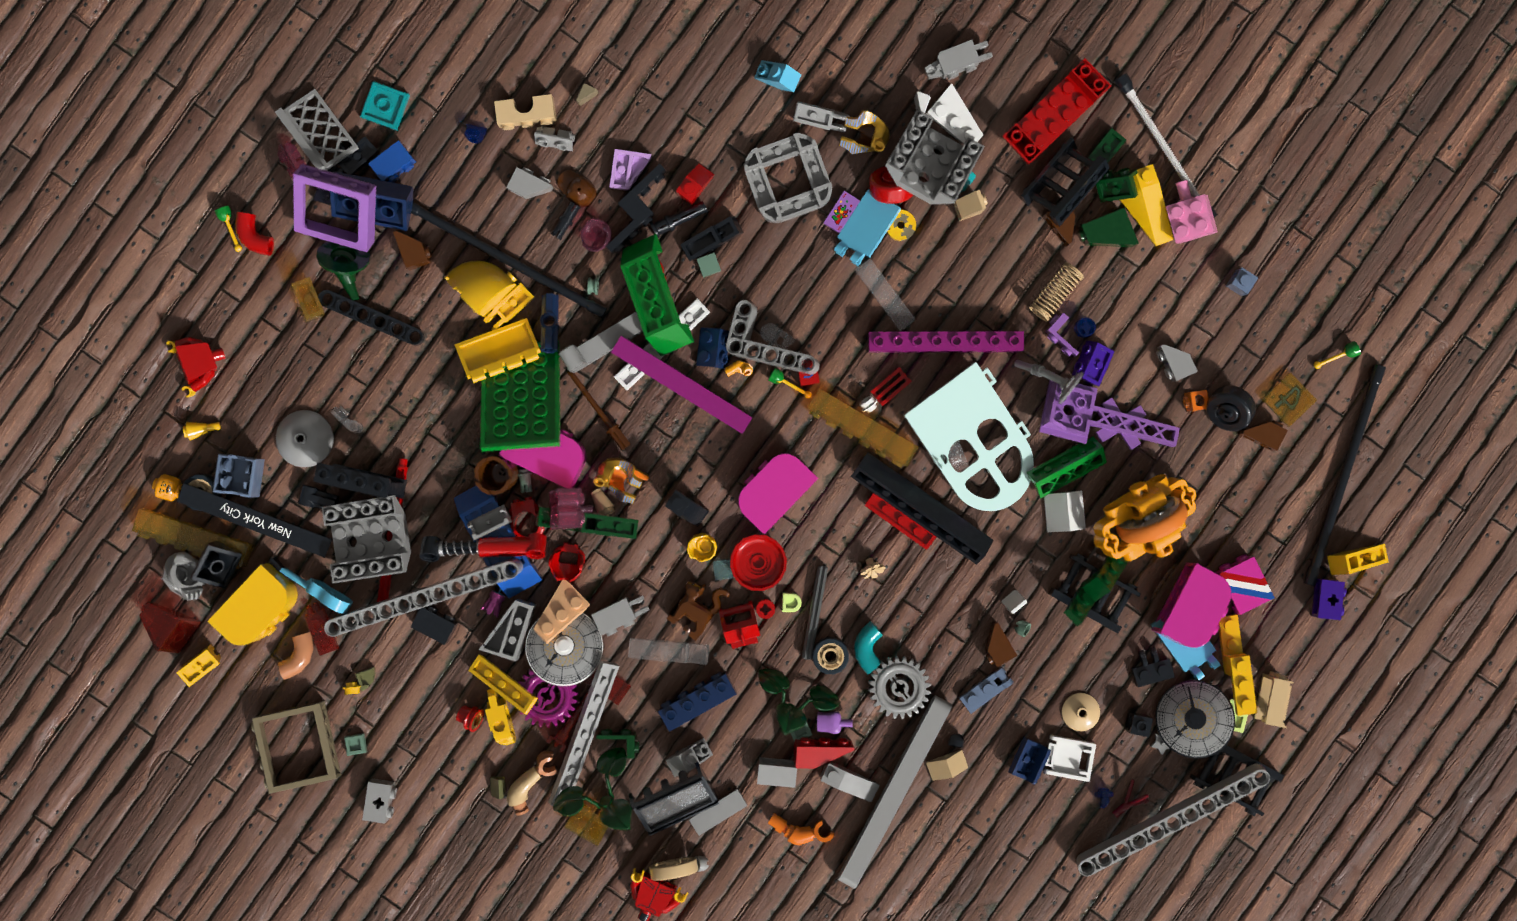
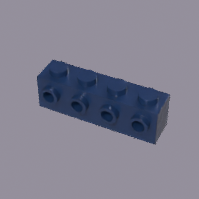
M720 671L712 675V680L707 683L701 681L689 693L685 690L677 695L678 699L672 702L669 699L660 705L661 708L658 710V713L669 732L737 695V691L726 672L722 674Z

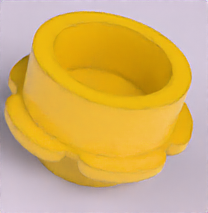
M357 682L346 683V687H342V689H344V695L360 693L361 686H358Z

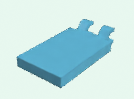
M868 189L837 237L841 242L834 249L836 254L843 257L848 248L854 250L855 253H853L850 260L853 264L859 266L865 255L869 258L872 256L901 211V208L895 204H886L875 200Z
M1160 619L1152 623L1151 627L1162 629L1164 622ZM1156 633L1182 671L1187 672L1189 670L1196 680L1198 679L1199 681L1205 677L1198 668L1204 662H1207L1211 669L1213 668L1214 670L1220 666L1218 660L1212 655L1216 649L1210 641L1201 647L1191 648L1177 644Z

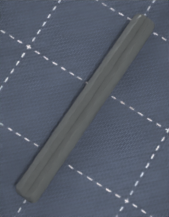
M822 565L817 567L802 658L811 660L828 571V567Z

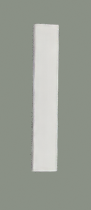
M697 298L679 315L681 324H688L691 331L710 311ZM650 343L643 348L659 359L665 356H660ZM627 363L614 378L628 391L645 373Z

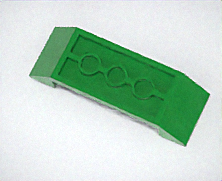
M654 234L624 248L620 266L644 336L658 354L663 356L693 343L694 339L689 325L681 324L657 256L663 251L657 234Z

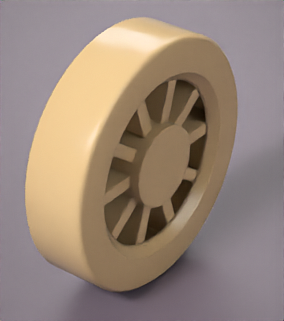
M695 857L665 860L652 864L649 867L650 878L656 881L680 878L698 871L697 859Z

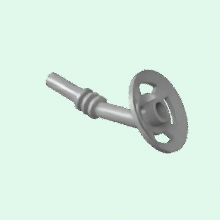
M1021 360L1015 361V367L1029 371L1032 375L1045 377L1058 383L1059 387L1062 388L1058 400L1059 404L1068 397L1084 374L1080 372L1071 379L1046 370L1044 366L1035 363L1030 364Z

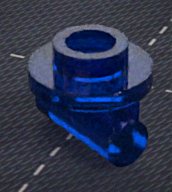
M467 124L465 137L472 143H481L487 133V128Z
M1100 788L1098 792L1094 793V797L1101 798L1100 807L1103 809L1110 803L1109 798L1114 796V792H1111L1108 788Z

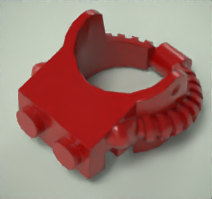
M532 497L525 498V501H520V499L513 500V503H511L509 513L512 522L510 526L516 537H526L517 530V518L525 512L532 513L535 517L537 516L538 505ZM538 527L536 533L543 534L545 527Z

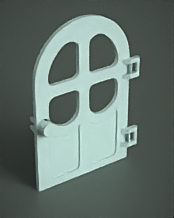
M974 362L904 414V417L956 495L964 503L975 509L997 511L1007 508L1019 500L1031 482L1027 472L1034 468L1032 450L1026 440L1031 434L1023 421L1015 423L992 387L997 381L988 367L981 370L978 364ZM986 373L988 374V376H989L990 379H991L990 382L987 380V378H986V376H985ZM996 419L1001 422L1007 435L1004 440L992 449L986 450L977 436V429L982 421ZM1020 427H1022L1023 430L1025 431V434H1024V435L1022 434L1021 430L1019 429ZM964 439L970 443L976 452L977 460L961 472H956L949 462L948 454L953 443ZM1016 446L1021 457L1020 475L1016 481L1008 483L995 464V459L1010 447ZM983 468L988 470L999 488L997 495L990 499L972 494L965 485L970 477Z

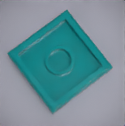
M373 81L360 117L397 131L410 95Z

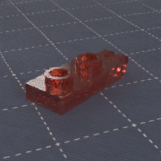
M318 602L313 603L315 611H313L311 605L306 606L308 614H305V618L318 653L321 656L339 649L335 636L331 637L324 631V625L329 619L325 609L320 608Z

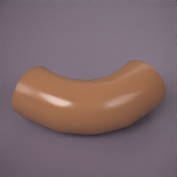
M311 632L292 637L294 644L292 655L278 663L280 675L284 680L301 673L309 664L314 650Z

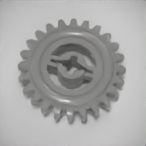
M895 656V661L892 662L888 657L887 665L881 661L882 668H876L878 673H871L875 680L868 681V683L874 687L869 688L868 691L874 693L870 696L871 700L877 699L873 705L875 707L881 705L879 712L886 710V716L893 713V718L896 719L897 715L900 714L901 719H904L905 713L912 717L911 711L918 714L917 707L924 708L922 701H929L925 695L931 694L929 690H926L927 687L931 686V683L925 682L929 679L928 675L923 676L926 669L918 670L920 667L919 662L913 665L914 659L911 658L907 663L905 656H903L902 661H899L898 656ZM895 674H904L911 678L914 685L911 696L908 694L909 686L903 678L896 677ZM893 677L897 683L902 685L903 691L906 694L907 698L904 696L902 691L896 689L897 687L896 683L892 679ZM888 679L891 680L890 688L893 694L903 697L904 701L892 700L887 695L886 683Z

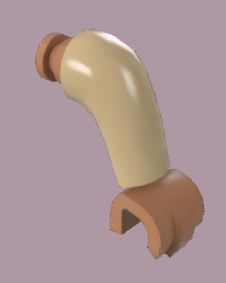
M546 750L541 752L537 756V766L530 768L510 786L507 792V803L509 806H513L517 816L529 811L528 806H526L527 794L531 787L542 777L541 775L552 776L558 774L555 765L551 767L543 766L546 762L552 761L554 755L552 751Z

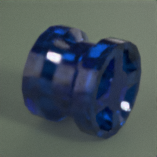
M1086 317L1078 320L1074 325L1076 335L1081 338L1091 336L1096 330L1095 322Z

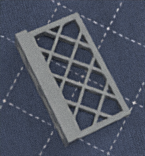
M315 89L286 109L280 108L275 111L315 168L327 171L359 149ZM316 96L318 99L317 107L308 106V101ZM296 109H302L301 118L292 117L290 113ZM307 110L316 111L314 120L305 119ZM320 112L329 114L328 122L318 121ZM304 123L313 124L312 132L303 131ZM317 124L326 126L325 134L316 133ZM331 126L339 127L338 136L329 135ZM315 137L324 138L322 147L313 145ZM328 139L337 140L336 149L326 148ZM341 141L351 143L352 146L347 150H340ZM325 151L335 153L334 158L328 163L324 160Z

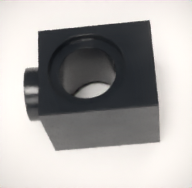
M1129 711L1125 730L1130 734L1149 737L1153 718L1145 714Z

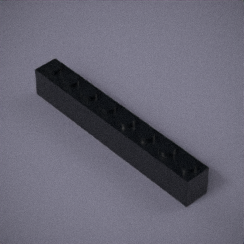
M868 452L850 476L976 565L986 556L994 541Z

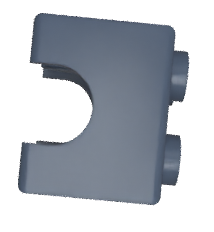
M218 454L213 492L235 494L250 498L260 497L265 459Z

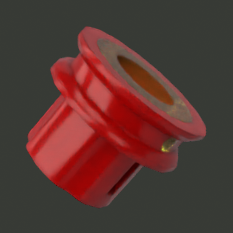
M464 705L459 709L456 720L463 724L464 729L475 732L483 721L484 710L479 709L477 706L470 708Z

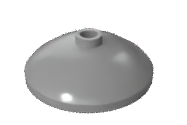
M300 410L287 415L277 428V449L283 459L294 466H315L328 457L333 447L334 435L329 422L322 415L314 411ZM300 435L304 437V440L302 442H299L298 437Z

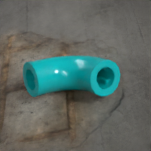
M872 621L861 629L856 636L854 644L855 658L867 675L881 664V661L873 652V646L883 634Z

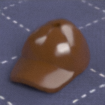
M567 170L561 173L558 178V187L567 199L575 203V205L587 207L596 198L597 192L593 183L578 173Z

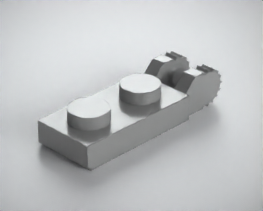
M798 101L793 121L826 130L832 129L846 132V126L832 123L833 118L846 120V117L849 115Z

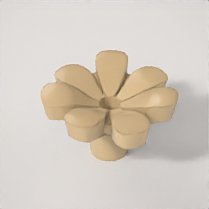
M873 558L866 559L867 566L860 571L864 579L870 576L874 579L878 577L877 573L884 572L885 566L884 564L874 562Z

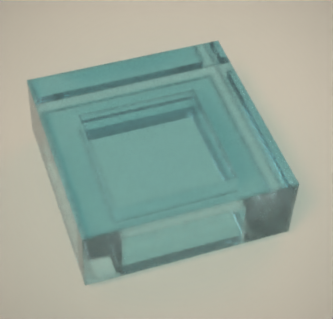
M730 559L713 561L715 581L734 578L730 568Z

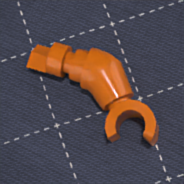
M773 813L768 822L769 825L775 828V831L784 833L783 836L787 838V841L794 845L811 842L813 838H817L821 842H828L835 834L834 832H829L826 836L819 835L818 830L823 825L822 820L818 821L814 828L811 829L810 826L788 825L786 820Z

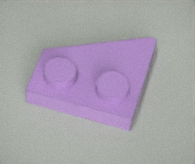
M615 149L609 187L629 191L651 160L652 155Z

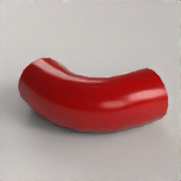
M236 212V234L240 242L252 252L270 256L274 250L273 237L261 235L256 231V215Z

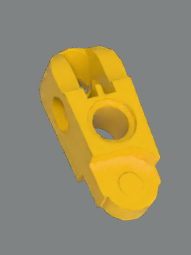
M488 689L489 702H487L485 712L495 741L502 745L516 743L515 731L507 701L504 698H500L499 694L493 689Z

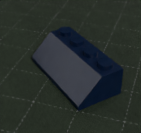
M340 172L336 173L376 185L375 225L404 231L408 230L413 206L412 186ZM330 191L332 217L359 221V201L356 198Z

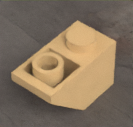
M980 190L957 199L954 207L959 221L981 214L986 209L987 199L985 194H981Z

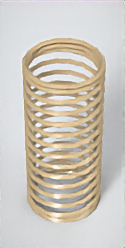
M1067 262L1063 264V267H1060L1061 270H1058L1055 277H1052L1053 280H1050L1047 287H1044V290L1041 291L1042 294L1040 293L1039 297H1036V300L1029 306L1036 316L1046 322L1052 318L1050 314L1054 315L1053 311H1057L1055 307L1060 308L1058 304L1061 305L1062 301L1068 298L1067 294H1071L1070 291L1076 288L1075 284H1079L1078 281H1082L1084 278L1083 274L1076 267Z

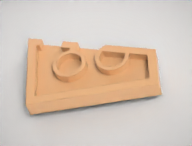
M562 580L535 625L534 631L548 644L590 607V603L567 580Z

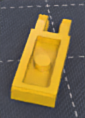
M520 283L493 308L494 310L483 321L485 323L491 322L498 314L502 319L493 325L492 330L501 328L535 297Z

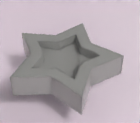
M1155 733V741L1151 747L1157 748L1160 754L1163 755L1165 750L1170 748L1163 742L1160 735Z

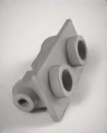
M541 126V128L537 127L536 132H534L535 144L558 148L562 151H573L575 134H572L571 131L558 130V134L554 135V128Z

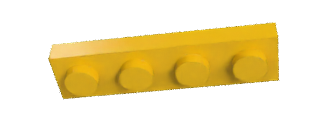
M482 655L477 656L468 670L523 714H528L538 699Z

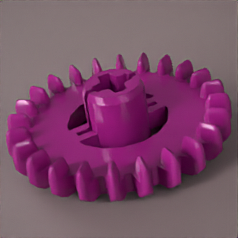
M529 669L530 676L523 675L525 682L519 681L518 683L533 694L536 686L545 681ZM549 683L547 687L542 688L538 692L539 704L538 706L533 705L525 720L527 721L532 718V725L539 721L540 728L544 722L547 728L550 727L551 722L558 726V719L564 723V715L571 717L568 710L575 711L571 704L578 703L577 700L573 699V696L579 693L572 691L577 685L557 686L561 694L559 704L552 710H544L546 705L553 703L556 699V692L554 690L556 685L550 688L552 684ZM550 690L552 698L545 701V697L542 694Z

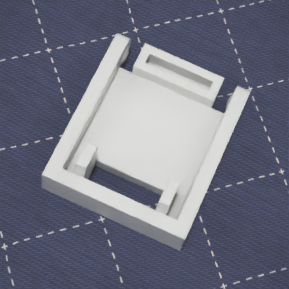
M1050 735L1049 739L1055 740L1056 743H1048V748L1051 752L1045 766L1051 767V770L1044 769L1043 773L1090 782L1096 744L1094 742ZM1082 751L1089 753L1086 770L1079 769Z

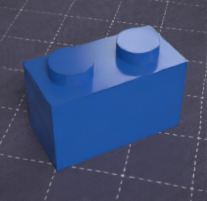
M398 140L368 164L381 181L394 183L399 179L398 176L400 174L409 172L414 167L413 164L416 163V160L403 143Z

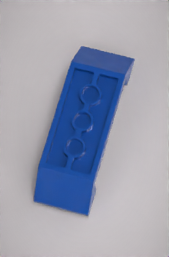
M477 486L454 497L459 516L472 539V530L467 526L469 521L499 507L495 498L497 495L486 494L480 491ZM507 524L481 538L516 537L510 524ZM527 556L482 557L487 566L511 558H518L523 563V570L520 574L512 579L497 583L508 598L543 580L534 563L531 564ZM509 564V570L515 572V566ZM491 570L492 576L494 578H497V572L495 570Z

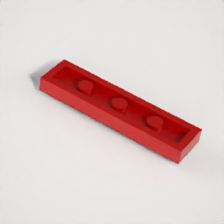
M872 493L864 505L926 550L936 538L935 535L875 493Z

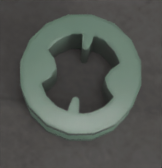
M588 277V295H591V293L598 295V278L593 280L591 277Z

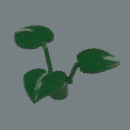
M761 669L757 672L759 683L765 691L771 694L782 693L781 704L776 708V717L784 735L805 726L807 718L802 709L809 702L813 701L814 707L822 711L833 710L840 705L841 701L834 692L825 686L816 685L809 691L811 697L799 708H796L791 703H785L786 691L784 689L789 688L790 682L782 672L775 669Z
M618 747L608 750L597 761L598 771L601 774H605L609 796H603L600 799V803H597L587 796H583V789L581 787L570 786L557 796L553 810L564 816H573L581 811L584 806L583 800H586L597 806L598 809H602L600 820L605 826L617 830H630L631 805L625 799H613L614 795L609 781V775L614 777L620 775L626 766L627 755L624 748Z

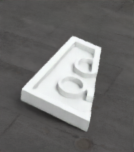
M951 84L927 112V115L934 118L936 123L962 145H964L968 137L978 142L983 133L955 87Z

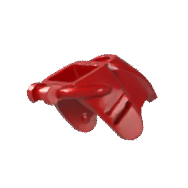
M564 542L563 546L557 547L551 554L548 564L556 581L567 580L571 583L577 579L585 563V554L578 548V544L572 545ZM560 552L578 554L577 564L560 562Z

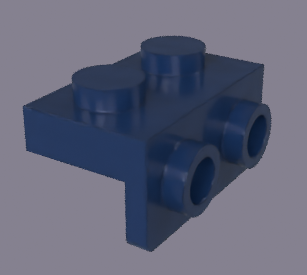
M701 327L697 366L726 368L728 361L726 343L729 331Z
M1023 737L1008 772L1036 785L1051 750L1038 742Z

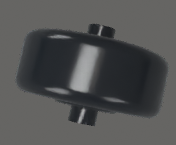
M1226 385L1219 387L1213 392L1207 402L1206 411L1209 419L1217 427L1226 431H1240L1246 428L1253 419L1256 412V404L1253 397L1246 390L1238 386Z

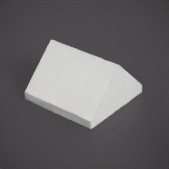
M1082 491L1050 493L1044 496L1047 532L1086 529Z

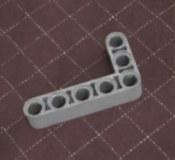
M742 300L737 304L726 343V349L730 354L805 374H815L819 370V361L810 355L750 341L757 316V307L747 300ZM746 306H750L748 314L743 313ZM744 324L745 330L739 333V327ZM740 343V349L734 352V345ZM758 347V353L752 356V349ZM775 351L776 357L774 360L770 361L769 355L771 352ZM790 356H794V362L788 365L787 359ZM812 360V367L810 369H806V362Z
M637 312L578 347L572 345L560 352L559 355L567 369L572 373H576L611 352L620 336L631 340L641 334L643 330Z

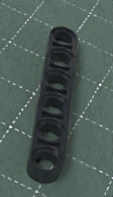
M323 290L318 295V302L323 307L406 343L418 346L425 339L424 333L420 329L330 290ZM325 294L332 295L333 299L330 304L323 302ZM344 301H348L350 304V309L347 312H343L340 309V305ZM359 310H367L368 315L365 319H359ZM379 316L385 319V324L382 327H378L375 324V320ZM396 324H400L403 327L402 332L398 335L393 332V327ZM419 332V341L412 342L410 339L411 333Z

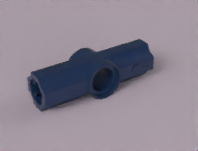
M546 293L542 295V313L540 318L541 352L555 353L558 352V330L560 327L559 296L553 293ZM548 321H554L553 325L546 326Z

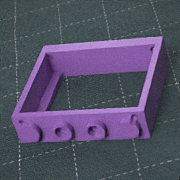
M301 164L293 174L294 231L368 252L375 239L376 185ZM305 184L356 198L359 201L358 234L306 219Z

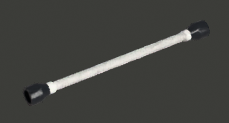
M1127 73L1120 76L1114 81L1115 85L1127 98L1131 99L1130 101L1135 105L1134 107L1143 118L1149 130H1151L1150 132L1155 136L1154 138L1162 151H1164L1166 157L1171 161V165L1175 167L1174 169H1176L1175 171L1181 180H1188L1191 196H1200L1196 187L1191 183L1192 181L1187 177L1188 175H1186L1187 173L1182 168L1180 162H1178L1176 156L1170 150L1171 148L1167 146V142L1162 138L1163 136L1156 125H1154L1155 123L1146 113L1147 111H1145L1139 98H1137L1132 80ZM1211 206L1213 216L1216 217L1218 214Z

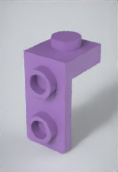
M1065 313L1059 316L1056 314L1049 321L1051 325L1045 331L1048 334L1047 338L1054 344L1057 342L1062 347L1061 350L1069 357H1075L1079 352L1057 333L1069 317Z

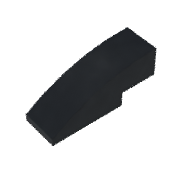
M730 216L680 245L688 260L692 261L744 232L736 217Z

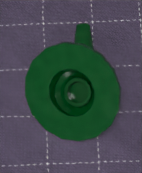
M330 241L323 243L317 249L316 254L319 265L337 276L352 300L359 299L355 284L356 273L364 270L369 264V252L359 251Z

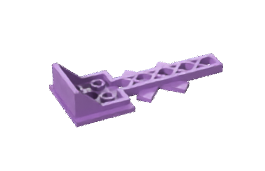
M1049 380L1039 432L1086 444L1090 426L1101 428V430L1096 432L1101 443L1120 433L1130 450L1141 444L1139 439L1170 447L1177 445L1180 428L1144 419L1143 417L1146 416V413L1141 405L1127 414L1121 413L1113 398L1102 403L1103 408L1094 406L1097 388L1078 383L1068 397L1059 404L1058 400L1062 388L1059 387L1058 383ZM1064 406L1071 408V415L1064 413ZM1093 411L1097 412L1101 418L1100 420H1091ZM1133 423L1137 427L1134 431L1130 427ZM1147 425L1151 426L1155 434L1148 435L1144 427ZM1165 430L1171 431V441L1166 440L1162 432Z

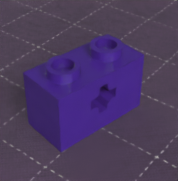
M1317 579L1313 597V617L1341 620V616L1344 615L1345 611L1343 605V597L1346 596L1347 591L1345 582Z

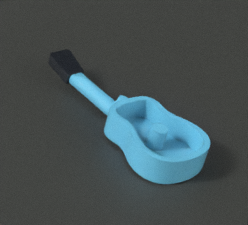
M271 556L269 559L270 564L277 571L304 588L307 593L318 599L328 608L338 613L346 614L353 604L349 597L326 583L314 578L306 581L285 568L277 557Z

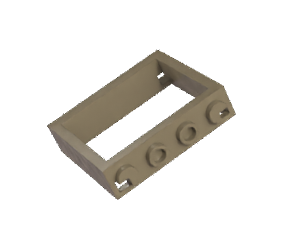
M325 701L252 718L251 728L253 733L256 734L257 739L255 746L256 750L260 752V768L264 770V786L268 789L269 794L333 780L341 776ZM314 711L327 774L277 785L263 722Z

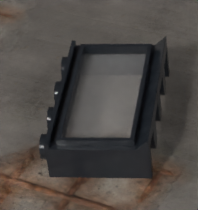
M699 762L695 763L698 774L688 778L685 771H680L678 773L679 783L670 786L669 781L663 779L661 781L662 791L653 794L650 787H646L643 789L645 798L638 802L632 793L628 794L631 808L635 811L649 836L719 804L716 792Z

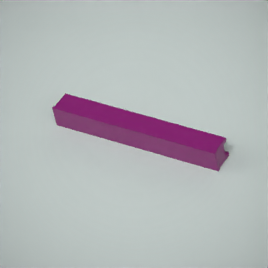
M620 336L611 351L614 355L743 434L752 420L749 414L623 336Z

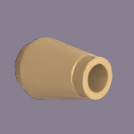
M601 488L591 493L597 515L609 516L615 512L614 504Z

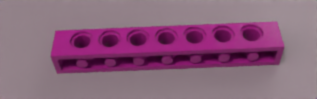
M1024 331L868 333V353L1024 351Z

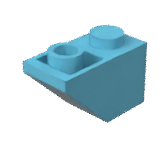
M761 60L754 78L780 90L794 92L801 74L787 64Z

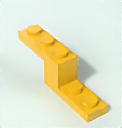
M1226 615L1218 623L1220 625L1218 630L1224 673L1231 676L1235 712L1237 716L1256 714L1257 707L1250 655L1243 653L1238 615Z

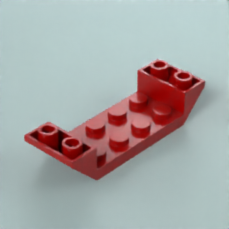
M1084 58L1051 92L1002 137L1029 165L1112 85Z

